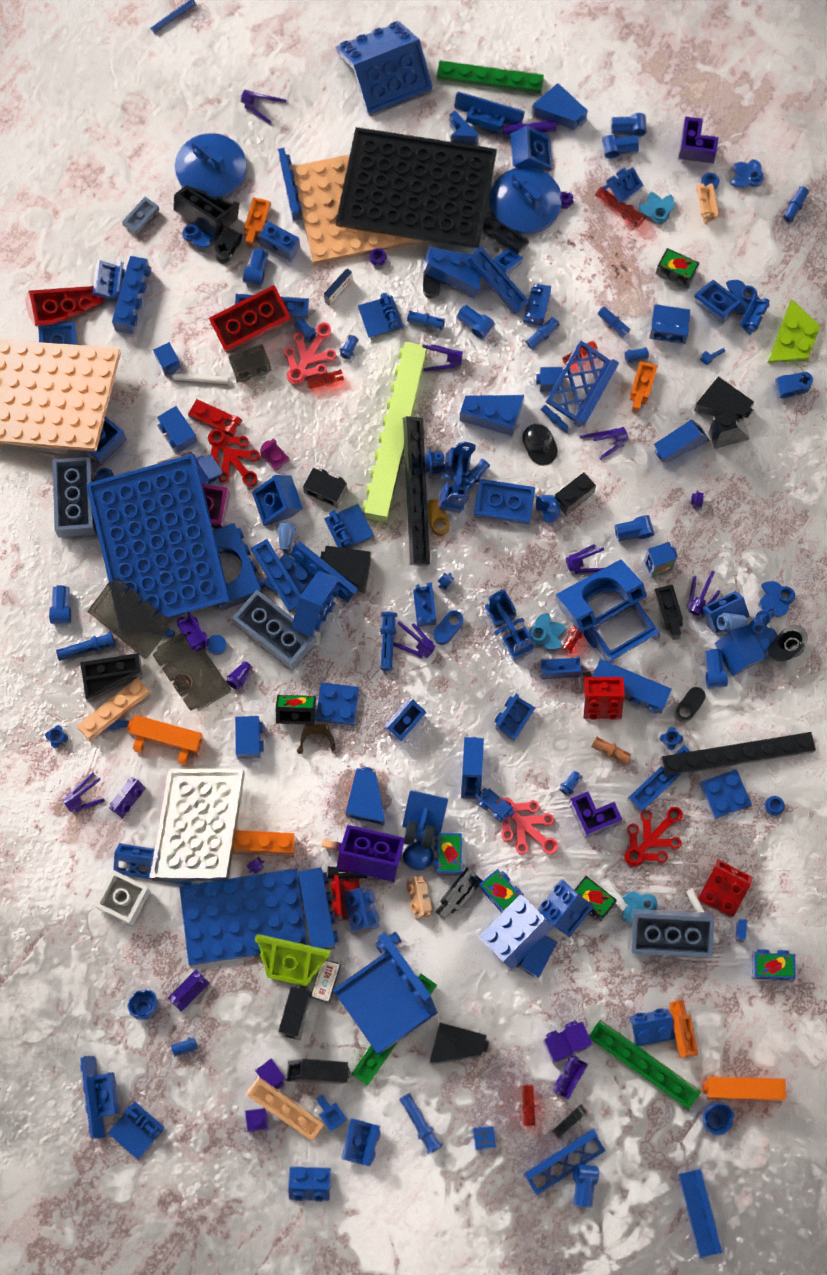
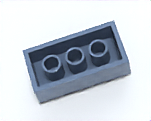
M91 457L52 459L54 530L58 538L96 535V525L86 487L87 483L94 482V465Z
M258 590L252 594L232 617L236 627L292 671L317 643L315 635L311 637L291 629L294 618Z
M632 909L631 953L712 958L715 917L712 913Z

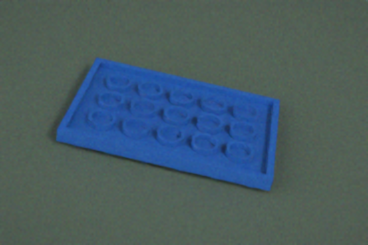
M297 869L179 886L189 966L260 955L259 945L255 941L257 934L308 945Z

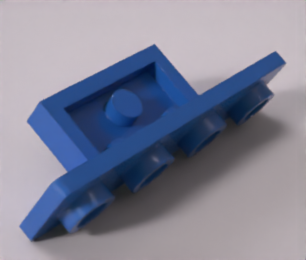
M458 91L456 93L454 108L469 112L466 117L467 123L500 132L504 123L515 125L522 122L523 124L525 114L523 110Z
M95 1056L80 1057V1069L83 1077L85 1109L89 1124L88 1131L91 1139L105 1138L103 1117L120 1113L114 1072L98 1075Z

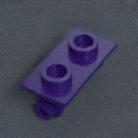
M190 612L187 613V618H178L177 626L182 634H191L186 637L191 649L198 652L203 648L206 651L209 639L207 634L201 631L197 618L193 617Z
M134 777L128 779L121 788V791L125 793L124 796L117 794L112 802H110L109 809L123 819L146 787Z
M196 969L168 999L182 1012L210 983Z
M575 1055L568 1057V1061L563 1068L564 1074H560L556 1083L553 1084L554 1093L569 1100L588 1063L580 1060Z

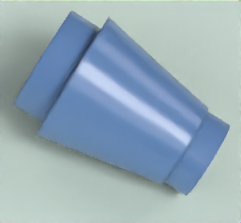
M279 523L277 531L280 550L291 551L296 531L294 524Z
M722 613L717 618V626L724 632L744 627L747 624V619L744 615Z

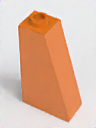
M707 1077L706 1081H703L702 1092L706 1094V1099L779 1103L786 1100V1079Z

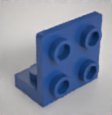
M655 304L649 339L686 344L689 333L690 309Z
M561 879L554 886L549 896L542 901L538 911L555 928L570 938L593 909L594 905Z

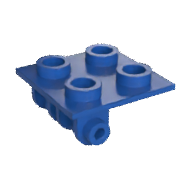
M382 293L380 299L358 305L368 338L403 328L393 295L390 296L387 293Z
M359 504L338 513L336 510H333L329 513V517L324 518L337 547L349 548L374 537Z
M134 1101L131 1106L129 1105L124 1110L125 1113L110 1129L108 1134L139 1160L165 1127Z

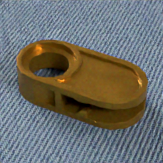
M431 499L427 502L428 521L436 535L444 536L450 529L448 517L445 510L438 509L439 500ZM438 522H444L446 528L438 530L435 525Z

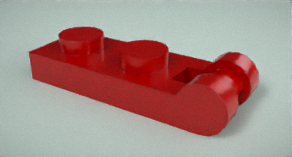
M198 399L195 400L188 413V417L214 429H220L229 436L236 434L237 426H240L243 421L236 415H231Z

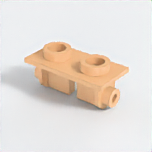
M698 184L696 192L700 200V215L703 217L704 223H707L719 217L713 184L708 186Z
M414 876L407 881L406 886L411 898V911L415 919L423 915L424 917L431 916L433 910L430 897L423 898L422 896L429 894L426 880H424L423 876L417 878Z

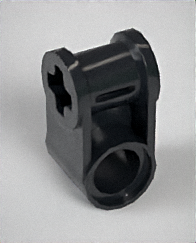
M228 227L223 228L214 247L216 260L219 263L226 264L230 262L241 243L243 236L241 232Z

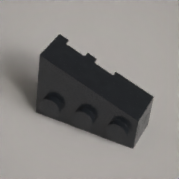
M185 185L174 194L173 210L216 237L222 232L224 227L230 226L238 219L239 203L235 201L230 203L224 201L223 197L218 196L215 198L207 195L205 191Z
M138 653L80 662L87 702H91L143 675L141 656Z

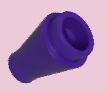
M243 661L227 676L226 683L231 688L239 690L244 686L252 666L248 662Z

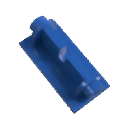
M754 295L739 324L749 336H751L752 332L758 330V326L763 318L761 315H764L770 306L769 299L763 298V300H760L757 295Z
M429 448V454L425 455L426 473L429 472L430 479H432V474L441 473L444 469V454L441 452H431V448Z
M484 788L481 791V797L477 794L475 795L479 800L477 804L485 811L490 809L493 812L492 816L500 823L504 821L509 824L506 818L508 816L512 817L515 813L511 805L503 799L497 805L496 802L500 797L490 788Z

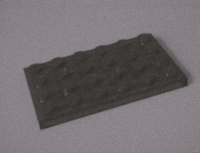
M243 769L169 770L150 874L152 881H228L245 777Z

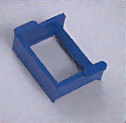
M626 600L596 617L597 624L583 632L592 648L597 647L605 660L614 664L615 659L653 637L656 640L660 637V630L656 628L639 602L630 606ZM632 607L647 630L611 651L595 628Z

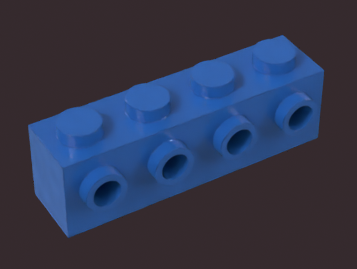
M129 256L112 319L115 331L133 334L134 327L137 326L138 312L143 304L142 297L147 290L146 282L151 275V266H149L148 259Z

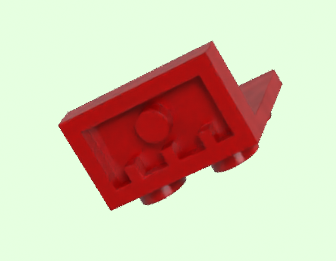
M584 677L585 701L583 718L592 720L621 719L625 697L623 677Z
M717 859L698 899L734 917L752 883L753 877Z
M337 875L334 876L335 881H331L333 897L336 896V901H333L334 916H338L339 921H348L344 893L360 888L359 879L339 880Z

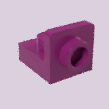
M274 438L262 444L260 449L261 457L275 472L290 460L277 445V441Z

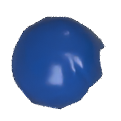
M553 495L537 496L536 509L543 512L541 519L547 521V523L555 522L560 516V505L557 498Z
M414 841L412 846L406 845L402 853L404 863L415 871H424L431 866L434 860L432 848L430 850L421 848L422 842Z
M146 988L143 991H135L129 999L127 1007L130 1015L135 1019L147 1020L157 1012L159 1004L156 994L149 988Z
M713 1103L703 1113L704 1128L711 1134L723 1135L732 1128L735 1114L730 1106L724 1103Z

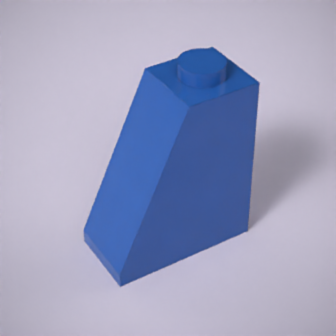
M559 83L532 105L533 116L546 121L555 120L557 125L571 130H575L579 126L582 127L587 121L588 110Z
M691 419L654 444L656 447L655 453L660 460L663 459L666 462H670L710 440L701 425Z
M464 737L461 798L477 799L476 794L481 797L484 738Z
M368 767L357 768L345 812L346 817L384 826L385 818L376 772H373V769Z

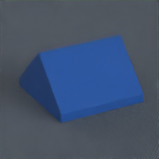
M715 280L710 281L694 295L695 302L723 324L742 302Z
M749 625L731 630L715 642L717 649L722 650L723 660L733 677L767 659Z

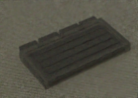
M119 578L115 579L114 582L109 581L87 612L144 659H147L170 629L167 627L170 619L161 612L154 616L157 609L146 600L140 605L143 597L131 588L125 592L129 586Z
M181 633L158 646L153 657L159 666L167 664L162 670L170 682L177 679L172 685L180 697L188 695L183 698V701L189 710L192 711L197 708L199 711L231 693V688L203 647L200 651L195 652L186 640V637L191 634L183 635Z

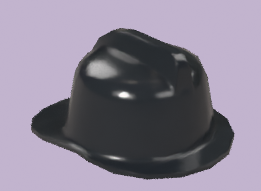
M532 424L524 430L522 440L531 460L539 465H547L553 462L557 457L558 450L551 431L541 424Z
M797 625L784 628L769 645V656L776 661H787L800 656L804 652L805 644L808 640L806 630Z

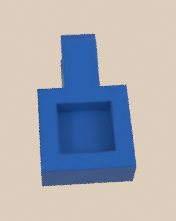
M323 1095L316 1099L323 1109L319 1116L330 1132L347 1120L336 1103L330 1106Z

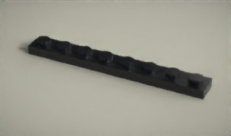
M406 416L403 418L410 565L428 566L430 565L423 418Z
M812 732L666 755L660 759L664 777L812 753L816 751Z

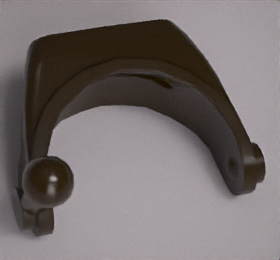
M328 724L304 725L300 746L297 749L298 754L303 753L305 738L313 733H321L327 736L331 743V751L334 752L336 750L335 740Z

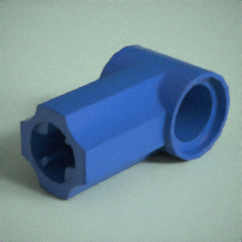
M634 113L630 117H611L612 134L631 133L632 136H644L647 133L646 115L644 113Z
M607 135L602 138L605 158L612 159L620 154L637 153L639 151L637 136L618 138L616 135Z
M253 249L249 265L245 267L243 273L244 283L262 286L265 275L264 269L269 256L268 252L264 251V249Z
M467 305L463 306L456 316L459 321L471 328L473 334L480 339H484L495 326L494 321L490 317L480 315Z
M649 515L639 516L633 521L614 526L618 542L637 537L638 539H646L654 535Z
M63 585L52 587V607L49 610L50 624L71 623L69 587Z
M711 649L705 651L707 688L727 687L728 678L727 672L724 670L722 650Z
M576 1164L573 1171V1179L576 1183L573 1205L592 1207L594 1186L599 1180V1168L597 1166Z

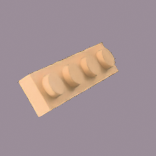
M136 678L76 725L77 728L91 741L150 694L149 689Z
M260 1077L256 1079L246 1092L248 1097L311 1141H313L324 1126L322 1120Z

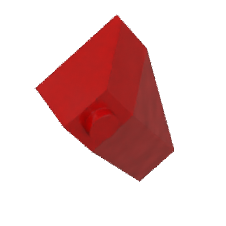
M94 286L29 290L25 297L28 317L34 326L56 324L99 306L104 301L103 298L93 295Z

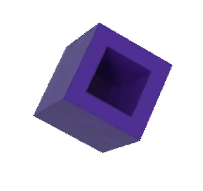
M272 1058L255 1070L261 1079L277 1090L285 1086L284 1081L287 1079Z
M260 1108L245 1111L247 1132L269 1130L267 1109Z

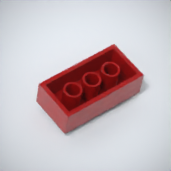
M275 285L208 318L227 354L292 322L291 316Z

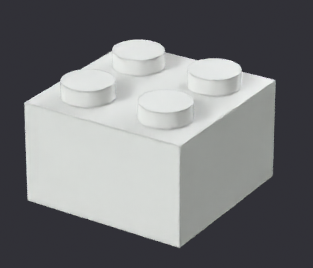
M112 870L94 906L98 910L133 926L151 890L147 886Z

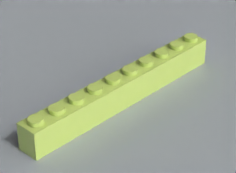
M405 342L404 348H400L398 358L401 361L400 365L397 364L395 368L397 378L396 381H392L391 385L393 395L392 398H388L387 402L389 412L388 415H384L383 419L385 429L384 432H380L379 436L381 446L375 452L374 460H377V463L371 469L370 477H373L372 484L368 483L366 494L369 497L368 501L364 500L362 508L366 519L388 522L404 453L403 418L406 416L412 417L427 355V349L422 348L420 344Z

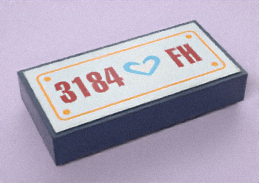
M348 268L324 292V301L329 306L353 280L352 271Z
M329 960L324 962L317 973L310 998L330 1003L341 964Z

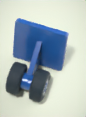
M410 790L402 824L406 828L404 844L412 846L414 840L422 842L421 848L431 849L434 835L441 833L448 798Z

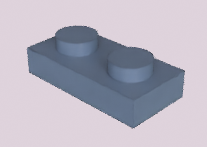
M144 196L122 221L123 226L138 235L159 211V206Z

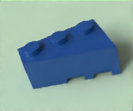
M429 247L425 255L423 273L442 283L450 284L457 291L461 290L469 294V297L475 299L480 290L481 275L467 261L471 256L470 254Z

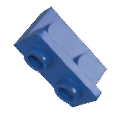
M634 167L628 170L623 168L616 172L617 176L614 175L606 180L607 184L602 189L604 191L610 188L618 203H621L644 185Z

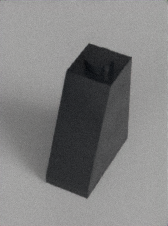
M718 376L696 403L694 411L710 416L733 411L743 420L744 418L748 419L753 413L754 401Z
M733 411L713 417L708 433L714 449L750 439L744 421Z
M325 546V552L321 551L320 558L353 584L358 591L366 593L371 551Z
M296 984V987L291 986L278 1030L280 1036L301 1040L311 991L308 990L307 986Z
M440 1022L429 1064L435 1065L481 1057L482 1052L487 1053L489 1041L486 1040L487 1035Z
M314 1059L288 1061L287 1082L343 1084L347 1083V1079L350 1076L348 1062Z

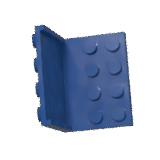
M400 21L391 22L387 27L376 28L369 34L358 35L356 39L343 41L340 45L336 46L337 53L354 69L365 110L368 114L433 89L420 39Z
M385 932L378 936L381 942L379 947L383 954L333 989L338 999L378 1055L438 1013L431 995Z

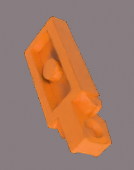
M253 197L244 226V235L247 236L246 246L254 247L256 238H259V234L265 226L271 201Z
M640 361L630 393V400L634 401L631 411L639 413L641 403L646 404L658 368L657 365Z
M684 1000L670 1002V1013L673 1019L680 1058L697 1056L698 1049L691 1015H687Z

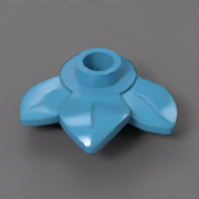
M650 192L647 202L639 204V209L644 216L650 217L655 223L663 224L668 220L669 213L674 209V198L670 194L661 199L654 192Z
M545 613L536 619L535 626L529 630V634L534 644H542L546 649L556 650L562 647V643L558 638L564 632L565 625L551 622L549 613ZM535 633H540V634H541V637H540V638H536V637L534 636V634H535Z
M627 893L622 897L628 905L622 913V920L631 922L632 909L656 910L657 899L651 894ZM649 900L651 902V906L649 908H646L644 906V901Z

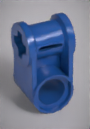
M801 372L776 378L775 382L779 397L784 399L807 393L813 382L812 375L808 372Z

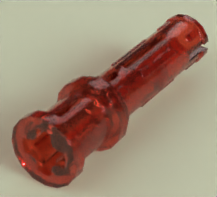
M602 187L595 193L596 197L618 211L624 220L627 219L633 223L635 228L640 227L644 222L646 214H641L635 210L633 205H627L624 202L618 203L616 197L607 190L603 191Z

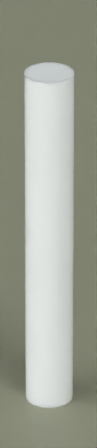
M173 373V380L229 383V377Z
M694 889L687 890L686 893L695 911L704 912ZM714 932L713 945L719 943V940Z

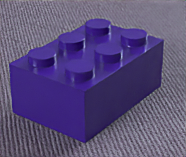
M347 825L339 850L336 869L395 882L403 852L404 838Z

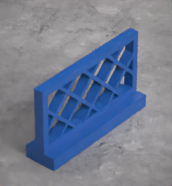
M580 340L545 402L573 420V424L577 427L583 426L588 421L619 362L614 359H608ZM581 347L587 351L588 358L580 359L579 350ZM598 358L603 361V366L595 369L593 359ZM589 360L591 370L584 372L581 362ZM577 363L580 373L572 374L571 364ZM593 373L594 382L587 384L585 374ZM581 375L583 385L575 387L573 377ZM569 378L571 388L563 389L562 380ZM584 388L586 394L584 399H578L576 389ZM572 391L574 401L567 402L564 392ZM560 393L563 403L557 404L552 400L554 394ZM576 403L577 412L575 415L569 412V404Z

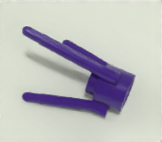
M245 89L241 95V103L245 104L244 108L252 111L269 124L272 123L271 120L252 106L257 105L259 98L287 102L286 99L258 94Z
M434 344L422 345V348L447 354V362H450L448 365L423 368V371L456 369V365L461 366L463 351L452 350Z
M624 427L580 435V439L595 437L593 440L598 441L610 438L613 444L616 443L614 447L599 457L600 460L618 448L624 447V442L628 441V434Z
M593 544L566 557L565 560L569 572L574 571L575 574L602 570L603 568L581 569V567L584 566L582 559L604 551V548L601 547L590 551L596 547Z
M711 571L700 598L696 597L695 600L693 599L697 576H693L687 607H689L688 612L702 617L704 614L702 607L715 601L720 594V590H717L706 604L704 597L715 571Z
M398 621V625L419 642L416 646L418 651L393 642V646L410 652L420 659L423 656L428 658L436 648L433 644L434 642L415 623L412 624V627L423 639L418 637L402 622Z
M91 773L73 791L68 793L67 797L62 799L70 812L76 810L78 813L85 808L105 801L102 798L80 805L83 802L80 796L96 785L101 778H97L80 790L94 776V773Z

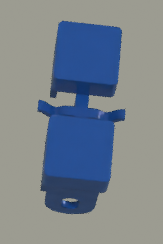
M459 442L455 447H451L447 451L443 475H440V479L448 478L454 482L453 485H449L447 482L442 486L438 509L454 513H461L469 496H466V489L459 486L461 482L471 485L472 481L465 477L469 474L471 454L476 449L475 444Z
M503 589L492 594L488 598V604L485 605V611L495 628L506 624V626L497 629L494 632L495 635L507 629L510 631L511 634L503 637L502 642L511 659L515 661L533 652L534 641L526 627L524 626L517 631L514 627L518 623L525 621L523 618H519L512 622L516 617V609L507 592Z

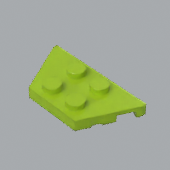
M791 300L768 360L769 364L778 361L787 363L795 360L808 361L820 325L794 300Z
M257 934L255 936V941L258 943L261 951V960L265 964L267 978L307 986L332 952Z

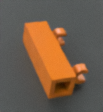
M134 715L133 720L129 721L127 728L130 736L136 738L133 745L135 752L142 753L145 741L181 751L177 761L182 765L187 764L189 753L198 756L204 738L200 732Z

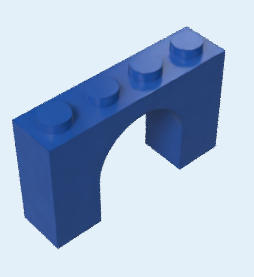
M235 523L213 530L219 554H232L242 563V569L238 577L226 583L230 602L219 604L220 612L246 602L256 590L262 593L261 589L264 588L261 578H256L254 573L257 572L254 561L250 562L248 555H251L248 545H243L241 539L244 538L241 528H236Z
M622 559L555 594L559 608L580 633L597 624L594 611L587 604L594 595L604 591H614L619 593L630 606L647 597L643 582Z

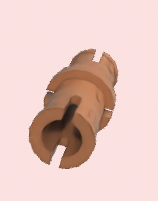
M596 736L591 748L606 754V757H612L625 765L631 756V753L620 749L615 743L611 744Z

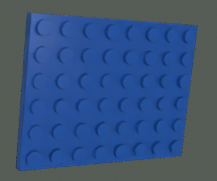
M195 454L178 457L86 484L121 631L230 602Z

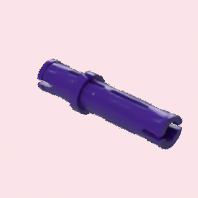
M555 120L527 124L519 122L515 125L502 126L503 137H510L511 133L524 126L531 127L541 133L557 131Z

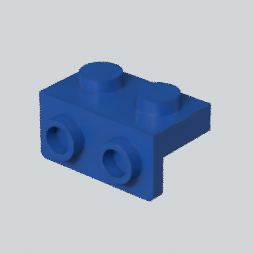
M102 260L97 262L93 295L114 301L119 296L122 286L121 281L125 275V269H123L124 262L120 261L117 265Z
M517 693L514 697L510 696L504 705L507 708L503 713L499 712L494 721L496 723L495 729L514 741L536 708L519 698Z
M358 888L344 893L351 931L380 927V917L376 911L375 895L372 889Z
M660 1008L654 1010V1012H639L629 1016L634 1044L637 1046L675 1039L673 1019L668 1009Z
M351 1118L341 1159L371 1166L376 1155V1143L381 1136V1126Z
M290 1167L289 1199L295 1201H329L331 1168Z

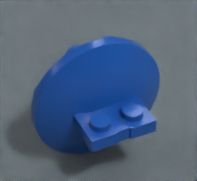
M206 133L191 138L180 148L175 159V174L182 188L187 185L205 191L207 195L215 198L218 196L224 198L236 191L242 184L247 170L246 158L241 147L233 139L217 133Z
M533 167L514 168L502 174L494 183L490 193L491 212L496 221H501L504 225L520 234L538 233L547 229L557 219L562 205L560 199L561 191L556 181L540 169Z

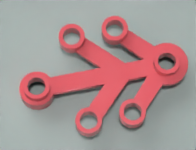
M322 322L317 325V336L307 351L304 344V335L301 332L294 334V343L297 344L301 357L298 366L294 358L295 350L292 347H287L284 350V356L288 359L290 370L287 372V379L291 384L299 385L305 380V377L313 375L322 377L327 374V367L324 364H318L315 368H305L311 363L323 360L332 362L336 359V352L333 349L315 354L322 341L331 335V326L328 323ZM326 330L327 333L321 334V331ZM302 337V340L297 341L296 338ZM289 351L293 352L292 355H287L286 353ZM329 353L334 354L333 357H328L327 355ZM320 368L325 369L323 372L318 371ZM296 374L299 375L297 379L293 378Z
M502 798L515 811L512 817L508 816L506 818L509 824L502 821V840L509 842L513 838V832L510 830L511 818L517 824L518 844L516 852L518 854L524 855L528 850L525 841V831L542 845V850L545 854H554L558 849L557 841L553 838H545L531 825L544 824L545 826H551L554 821L553 815L546 813L543 816L522 817L516 811L528 810L530 813H536L539 809L538 802L532 800L529 803H514L509 798ZM530 804H535L537 808L532 810L529 806ZM550 817L552 821L550 823H546L544 821V818ZM506 832L511 834V837L508 839L503 836ZM552 844L553 849L547 850L546 845ZM523 845L526 850L521 852L518 850V847Z

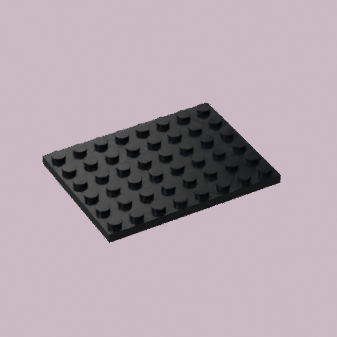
M355 127L336 218V226L477 249L480 246L497 149Z

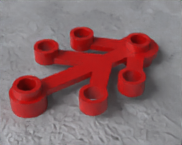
M220 429L212 430L208 435V442L212 446L210 455H212L219 466L217 459L219 448L223 451L224 456L221 468L223 474L221 476H228L225 480L221 479L220 476L219 481L223 484L230 481L229 467L231 461L242 475L243 484L246 487H254L258 482L256 473L248 471L237 457L247 458L251 462H258L260 459L259 452L257 450L231 449L226 443L238 444L242 449L249 446L248 438L246 436H227ZM215 437L221 438L219 441L214 440ZM242 440L247 441L245 444H240ZM252 454L258 455L256 458L251 457ZM249 478L254 480L252 483L247 482Z
M671 807L667 811V818L652 833V812L650 810H643L640 814V819L643 821V843L639 847L637 843L638 825L632 823L628 826L627 833L629 835L630 848L625 852L624 860L629 866H640L643 861H657L661 864L667 861L668 854L665 851L644 853L649 847H670L673 850L680 848L681 840L678 837L658 839L672 823H678L682 819L683 812L679 807ZM648 813L650 818L644 819L643 814ZM671 813H676L677 819H672ZM635 827L637 831L631 833L629 828ZM677 840L679 845L673 846L672 841ZM632 854L637 855L638 859L636 861L630 858ZM664 854L665 860H660L658 855Z

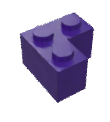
M685 116L678 159L714 164L719 137L701 135L702 118Z
M588 791L571 798L569 801L570 808L584 839L621 824L623 820L615 802L596 809Z
M575 1020L566 1024L565 1029L560 1033L555 1030L546 1034L547 1038L543 1040L552 1064L592 1046L583 1021L578 1023Z

